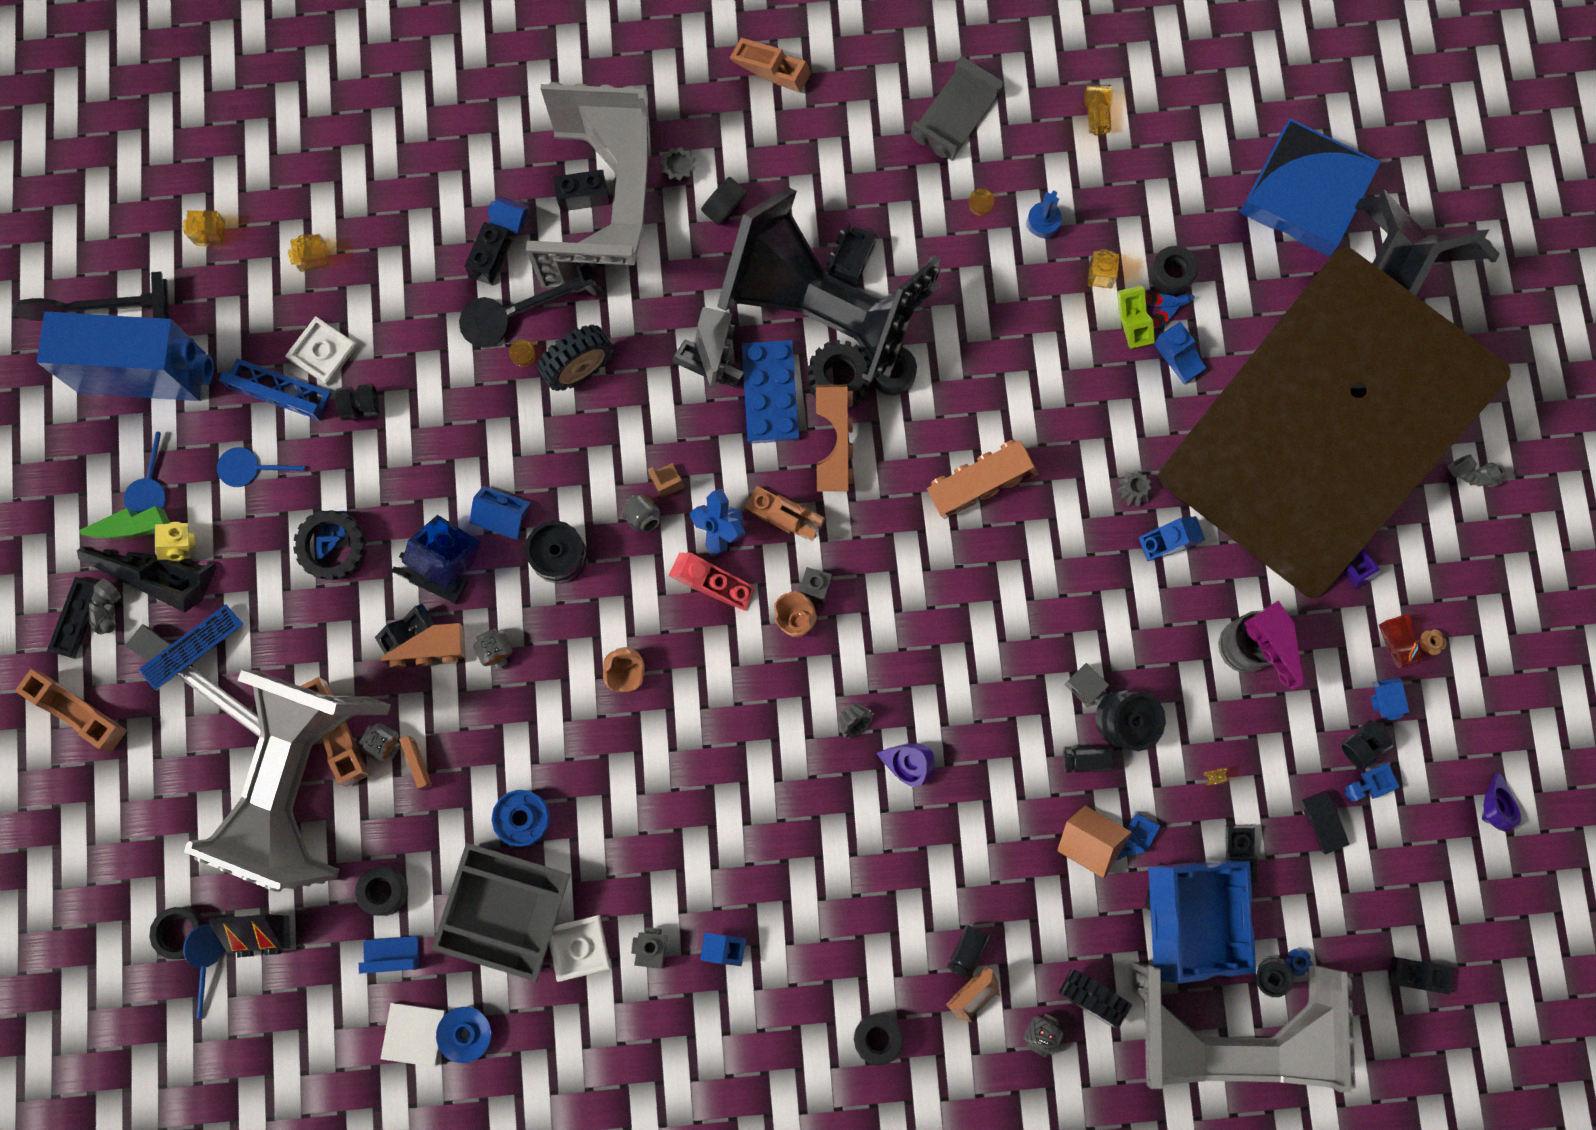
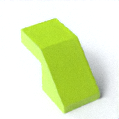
M1140 285L1117 291L1119 315L1129 348L1132 349L1155 343L1153 320L1146 312L1145 289L1143 286Z

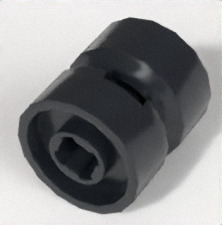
M374 383L358 385L356 390L351 386L336 389V406L341 421L354 420L359 415H362L363 418L379 416V398Z
M1368 720L1357 729V735L1351 734L1340 743V747L1344 755L1354 766L1364 770L1376 761L1375 755L1382 756L1391 749L1393 742L1378 723Z
M1269 956L1261 961L1256 974V982L1260 991L1267 996L1275 998L1286 995L1292 988L1293 968L1285 958Z

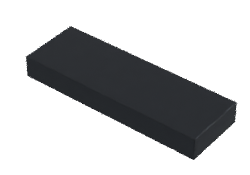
M78 577L74 578L47 651L73 659L76 658L89 623L88 603L92 604L91 598L94 594L95 582Z

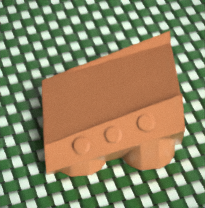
M989 967L983 968L946 1003L947 1007L959 1020L972 1022L971 1017L993 996H1000L999 982L994 972Z

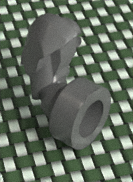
M1471 454L1455 460L1448 466V470L1453 477L1461 478L1465 482H1469V485L1494 487L1501 484L1502 478L1505 476V469L1493 462L1479 467L1475 471L1477 463Z
M101 579L94 585V594L91 598L92 604L88 603V620L92 630L100 635L111 633L116 626L114 624L115 621L107 613L104 605H113L121 598L119 591L106 579Z

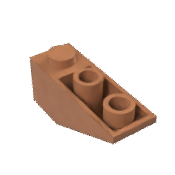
M460 623L432 625L383 655L381 661L389 665L390 668H404L406 663L415 662L416 666L432 665V661L442 660L443 664L458 663V659L466 658L464 627Z

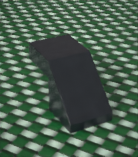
M420 604L414 606L402 620L386 624L375 636V639L384 654H387L432 625H435L424 605Z

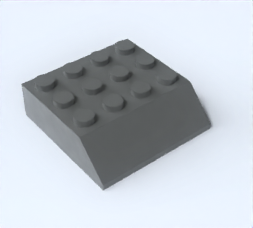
M466 843L431 950L537 982L570 874Z

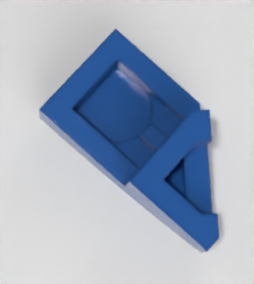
M325 524L319 527V537H316L317 559H323L347 537V531L342 526Z
M1135 812L1127 827V830L1131 831L1132 834L1116 860L1134 854L1138 855L1148 850L1160 825Z

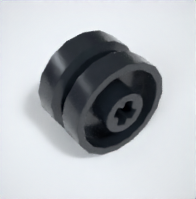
M557 520L543 522L535 527L527 537L525 546L527 561L536 574L545 581L555 584L570 582L578 577L584 569L587 560L586 546L576 529L568 523ZM557 549H560V551H559L558 554H556V555H553V554H552V553H556V550H557Z
M1128 689L1113 690L1105 695L1097 707L1095 716L1096 728L1102 739L1110 745L1134 751L1148 750L1157 744L1164 733L1166 725L1165 711L1159 700L1151 694Z

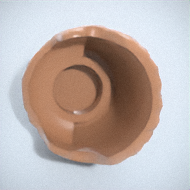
M791 591L785 593L774 604L776 624L784 633L791 637L799 638L806 635L812 630L817 621V614L812 600L800 592Z
M621 647L611 651L606 656L603 662V679L607 688L615 692L624 693L637 690L642 685L645 665L641 655L636 650L630 647Z

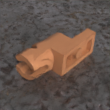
M756 486L744 507L746 511L789 534L793 532L810 541H814L817 531L805 524L808 523L821 529L825 520L824 517L808 510L802 505L792 502L779 494L776 496L759 486Z

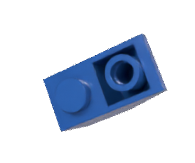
M1196 516L1179 518L1138 537L1147 561L1186 550L1205 541Z

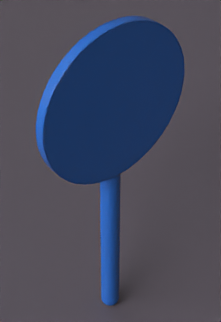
M159 431L155 434L147 478L132 482L124 494L125 508L135 510L137 514L154 506L163 509L166 502V494L163 487L155 480H152L161 436Z
M235 447L221 455L217 463V473L221 481L226 485L243 487L254 480L258 470L305 471L306 467L258 465L256 456L250 450Z
M209 924L200 925L193 929L185 939L183 954L186 961L196 968H201L197 1019L199 1020L203 1016L206 967L216 963L225 949Z

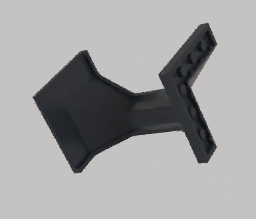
M787 187L744 213L717 307L726 311L736 304L800 312L854 338L872 361L871 366L862 374V378L871 382L878 375L882 376L884 374L890 377L914 309L942 286L936 283L941 269L938 268L941 258L931 255L927 265L898 287L896 293L878 297L822 269L792 215L796 190Z
M1382 189L1379 197L1359 199L1355 206L1357 210H1364L1388 234L1372 264L1415 296L1419 292L1433 263L1488 259L1493 263L1497 261L1500 255L1492 246V243L1485 238L1490 229L1428 235L1384 189ZM1357 382L1351 386L1350 392L1353 397L1362 398L1367 393V387L1365 384Z

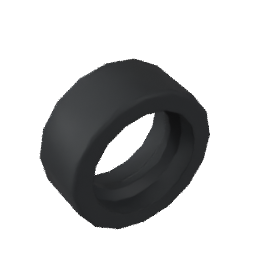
M172 907L162 911L155 917L150 927L149 938L153 949L166 959H185L183 948L179 950L172 949L164 941L163 934L167 922L175 917H184L191 922L193 929L206 923L203 917L191 908Z

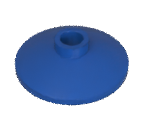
M472 1007L452 1009L443 1016L438 1024L436 1031L438 1048L447 1059L456 1063H469L477 1060L486 1052L491 1041V1026L488 1019L482 1012ZM464 1029L470 1031V1037L467 1040L461 1036V1032Z

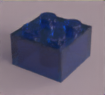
M437 514L408 540L402 563L446 590L474 563L481 541Z

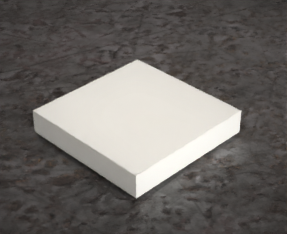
M315 316L285 357L328 386L358 345Z
M600 915L554 926L549 945L557 982L611 969Z
M390 1003L381 1059L436 1067L439 1055L436 1031L440 1020L446 1014V1010Z

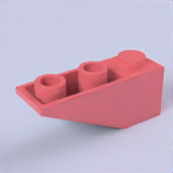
M679 553L668 575L692 589L743 611L746 610L756 588L692 553Z

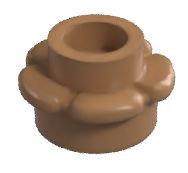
M1426 630L1422 633L1419 643L1424 652L1437 655L1441 653V650L1445 649L1446 639L1442 637L1443 634L1439 630Z

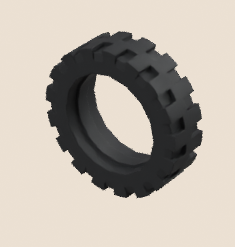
M333 510L319 511L314 515L308 516L306 521L297 528L299 531L294 536V541L296 542L293 550L294 554H297L296 560L298 564L302 565L303 570L319 579L338 580L343 579L347 575L350 576L357 567L362 565L363 556H366L367 553L365 549L367 538L364 537L362 526L353 517ZM325 524L342 526L351 538V550L348 558L335 567L320 565L314 560L310 552V541L313 533Z

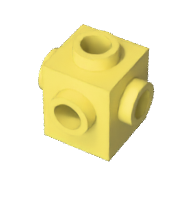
M170 522L168 524H155L157 560L169 559L171 561L190 559V549L195 548V534L189 533L188 523Z

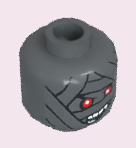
M1046 1013L1043 1018L1034 1016L1023 1037L1025 1042L1028 1043L1026 1048L1045 1058L1047 1054H1055L1064 1036L1063 1029L1058 1026L1060 1021Z

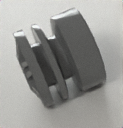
M1251 611L1229 623L1220 634L1218 641L1219 653L1224 662L1235 671L1254 673L1271 664L1264 658L1262 648L1258 642L1248 635L1247 626L1244 624L1245 621L1261 611Z

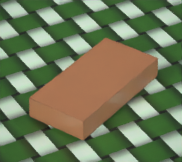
M410 736L399 739L417 789L424 791L431 788L432 783L416 740Z

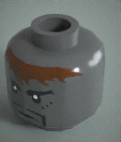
M640 494L632 495L625 501L622 515L633 530L648 533L658 526L661 511L648 495Z
M494 628L476 637L477 641L474 643L473 648L483 666L488 667L492 665L494 669H497L508 663L507 658L511 656L513 650L504 632H497Z
M376 723L374 726L369 725L359 742L362 745V753L378 762L386 761L388 756L394 758L401 746L397 742L399 738L398 732L382 723Z

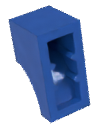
M1180 321L1160 334L1154 346L1185 385L1206 370V366L1197 353L1196 341Z

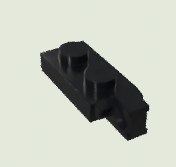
M684 340L673 356V363L707 378L696 344L689 340ZM722 358L721 363L725 364L722 379L717 378L716 382L720 384L726 383L729 386L739 388L743 381L744 372L734 368L735 366L730 363V359Z

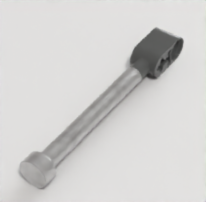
M144 624L139 627L126 644L130 650L146 662H149L172 645ZM191 666L177 675L260 737L258 715Z

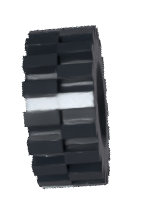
M1072 968L1058 991V994L1118 1030L1132 1007V1004L1120 997V995Z

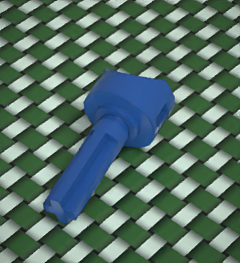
M1054 190L1051 194L1046 192L1043 201L1035 204L1030 209L1026 221L1027 229L1035 236L1043 239L1053 238L1058 233L1062 221V214L1057 207L1059 198L1056 196L1058 192Z

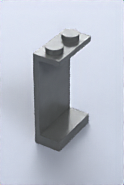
M961 56L956 62L954 74L919 122L914 121L912 123L911 136H913L917 143L921 145L926 144L932 148L938 156L946 157L952 161L1000 94L1003 81Z

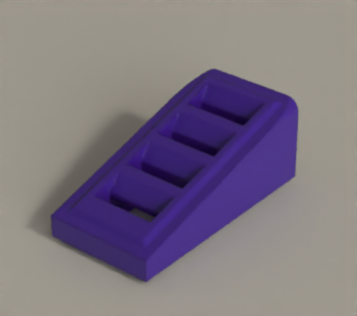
M1363 548L1343 571L1353 586L1359 589L1377 578L1380 568ZM1360 559L1362 563L1358 564L1355 567H1352L1351 564ZM1364 569L1367 570L1365 573H1363V574H1361V575L1358 574L1359 572H1361V571L1364 570Z

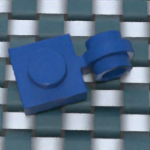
M1384 763L1361 774L1364 785L1357 781L1345 786L1347 791L1345 796L1350 798L1351 802L1366 797L1365 791L1368 790L1373 799L1400 787L1389 764Z

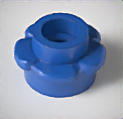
M1293 949L1287 954L1286 960L1293 968V975L1304 976L1306 972H1309L1308 966H1312L1313 963L1310 961L1311 956L1307 951ZM1297 960H1301V965L1297 964Z

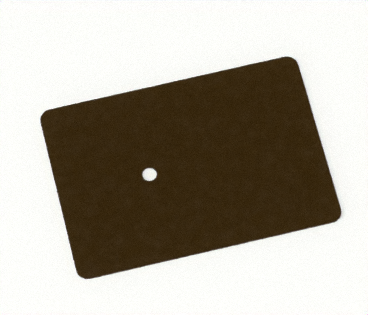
M1348 247L1340 248L1330 257L1159 470L1158 478L1164 487L1302 594L1309 598H1317L1330 587L1509 381L1511 369L1506 362L1355 250ZM1361 382L1366 385L1367 393L1364 397L1355 398L1352 396L1350 389L1354 383Z

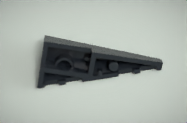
M85 546L77 550L79 560L184 613L203 600L216 570V563L210 561L207 565L194 564L192 559H185L183 563L157 560V555L128 552L124 556L113 554V551L110 549H105L103 553L91 552Z

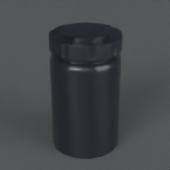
M1064 746L1062 753L1065 773H1071L1072 771L1074 773L1112 772L1113 757L1111 746H1073L1072 748Z
M966 925L951 956V963L948 962L947 968L966 979H972V972L975 971L991 936Z

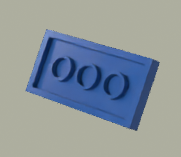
M792 340L741 343L748 444L799 441Z

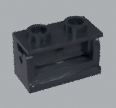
M603 169L554 176L556 199L561 212L610 205L607 181Z
M483 222L464 266L470 278L493 286L512 243V240L508 238L506 229Z
M848 223L846 230L841 229L836 244L839 246L836 252L832 251L826 265L829 266V273L857 286L876 244L877 234L858 227H853L851 231V223Z

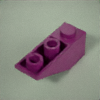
M1278 600L1245 621L1244 624L1247 626L1248 635L1254 641H1257L1262 648L1264 658L1273 664L1278 671L1280 681L1292 690L1304 684L1295 624Z

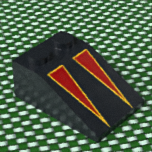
M263 914L209 919L210 927L227 953L237 952V958L253 957L254 951L264 950V956L281 954V949L290 948L289 915Z

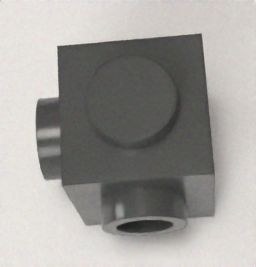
M646 927L645 933L639 932L638 937H633L631 954H636L634 966L664 968L668 935H662V929Z

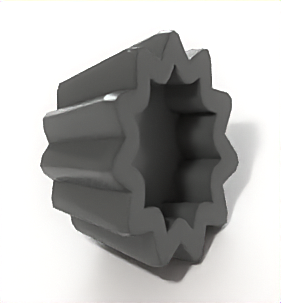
M679 147L677 150L670 148L669 153L663 154L664 160L660 162V165L663 167L662 173L667 175L670 180L681 182L683 179H688L695 170L693 164L696 159L690 156V150L684 151L682 147Z
M1138 471L1134 473L1126 472L1125 478L1119 479L1121 486L1116 489L1121 493L1120 500H1126L1128 506L1135 504L1137 507H1140L1142 502L1148 503L1149 496L1154 494L1151 488L1153 483L1147 479L1146 474L1141 475Z
M858 703L847 707L838 718L843 737L852 739L855 735L859 736L873 722L872 718L875 714Z

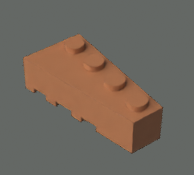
M1010 440L1000 446L1001 450L993 454L987 452L977 458L978 462L970 466L968 464L959 466L954 470L955 474L947 478L941 476L931 482L932 486L928 487L927 490L940 516L945 519L975 505V499L978 497L981 500L991 498L999 492L998 488L1002 486L1004 488L1017 486L1023 479L1022 477L1028 474L1031 479L1038 476L1039 474L1020 440L1017 442Z

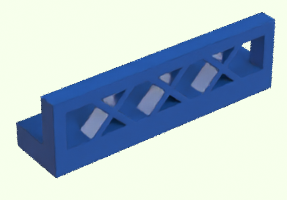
M238 358L231 372L223 371L219 379L229 389L318 421L321 420L332 395L328 390ZM241 367L249 369L253 378L247 380L238 377ZM266 377H272L276 386L269 388L261 385L259 381ZM295 385L300 394L292 396L284 393L282 389ZM314 393L323 395L319 405L307 401L306 397Z

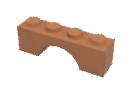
M847 384L816 385V414L828 419L837 433V441L833 451L826 458L817 462V492L848 491V484H853V469H848V458H853V443H848V433H853V417H848V407H853V391H848Z
M30 669L15 689V692L34 705L48 711L70 725L78 732L79 736L100 750L112 752L127 732L125 728L45 673Z
M320 677L301 685V687L323 695L333 696L327 681ZM346 722L322 738L328 755L327 761L338 785L348 787L370 775Z

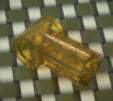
M1112 85L1085 86L1084 104L1085 108H1088L1089 133L1104 135L1111 131L1110 107L1113 96Z

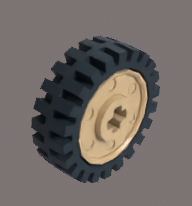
M594 324L585 325L580 330L578 328L574 329L572 334L568 332L562 340L559 338L555 341L556 344L551 345L548 348V352L543 353V358L539 359L537 368L552 390L564 391L568 387L571 389L576 384H582L583 380L590 379L593 373L597 374L600 371L599 368L604 367L607 364L606 361L611 359V355L614 353V346L601 327L598 325L594 326Z

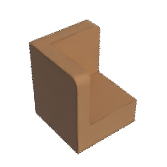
M673 463L654 471L653 467L648 469L661 499L684 488L683 481Z

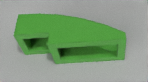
M157 506L139 514L135 510L125 508L79 531L81 535L90 538L128 540L154 535L155 524H168L170 521L165 510Z

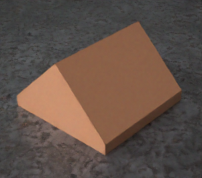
M1084 806L1066 822L1057 851L1105 879L1132 832L1091 808Z

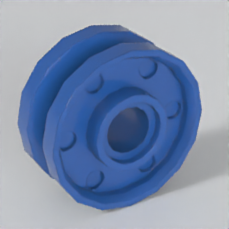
M515 790L506 793L497 801L493 808L491 821L494 832L500 840L511 846L527 847L536 844L544 838L550 826L551 816L547 804L541 797L530 791ZM525 811L528 815V821L523 826H518L515 823V816L518 812Z

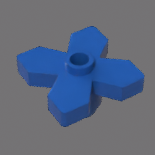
M723 489L710 493L706 497L707 506H698L690 513L695 527L707 531L705 546L712 558L721 556L728 550L727 541L730 543L737 541L745 534L742 527L743 515L739 509L728 507L729 500Z

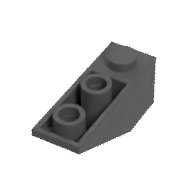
M703 307L697 325L695 343L710 387L714 388L716 379H722L725 364L721 363L722 358L727 359L730 344L726 342L727 339L732 340L735 325L731 324V313Z

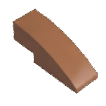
M744 38L739 40L730 56L731 61L757 76L799 93L811 74L806 61L786 56L782 49Z

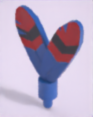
M1146 293V306L1161 308L1152 318L1154 330L1162 328L1173 317L1179 307L1189 304V301L1193 300L1195 295L1187 296V294L1175 297L1166 294Z

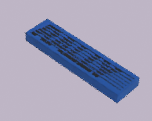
M225 604L140 667L138 671L153 689L157 691L241 628L243 623Z

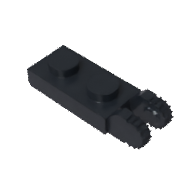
M401 552L399 558L406 563L415 565L416 568L413 574H410L404 569L394 566L391 571L392 573L409 580L408 582L457 605L468 583L467 580L425 560H418Z

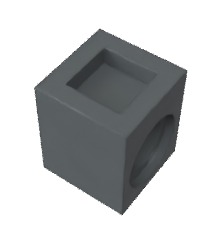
M806 567L799 592L807 595L813 602L824 605L832 574Z
M1087 663L1064 684L1086 707L1092 702L1097 705L1107 695L1104 690L1109 686Z

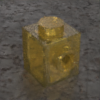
M187 210V218L183 221V232L195 245L206 247L209 244H223L225 220L218 211Z
M303 234L296 239L290 240L289 260L292 265H296L300 272L330 266L327 244L320 234Z
M1110 250L1094 251L1089 262L1087 286L1112 289L1117 279L1120 254H1115Z

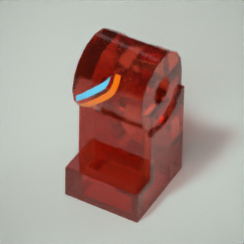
M1409 613L1379 624L1388 652L1398 668L1419 663L1422 658L1420 648L1415 641L1410 626L1412 621Z

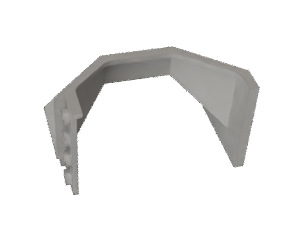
M557 82L541 84L540 89L554 130V139L587 141L615 173L612 219L609 226L578 243L527 241L526 252L541 288H555L571 281V278L579 276L575 263L635 265L644 227L648 173V93L645 89H640L636 86L616 88L611 85L594 87L582 83L575 84L574 86L562 85Z
M241 670L238 681L252 685L254 689L260 738L239 802L208 839L188 841L185 852L195 856L194 860L205 863L220 871L233 874L245 881L253 882L275 892H281L285 888L309 887L313 883L325 884V881L336 880L340 869L310 857L293 814V805L312 746L354 715H388L391 705L367 696H326L257 670Z
M1132 963L1133 991L1145 1001L1146 1085L1151 1089H1163L1162 1085L1201 1081L1284 1082L1329 1087L1338 1092H1351V1089H1356L1352 1000L1348 999V995L1352 994L1351 979L1347 977V972L1322 966H1308V1003L1274 1036L1269 1038L1203 1037L1194 1032L1161 1004L1160 969L1144 963Z

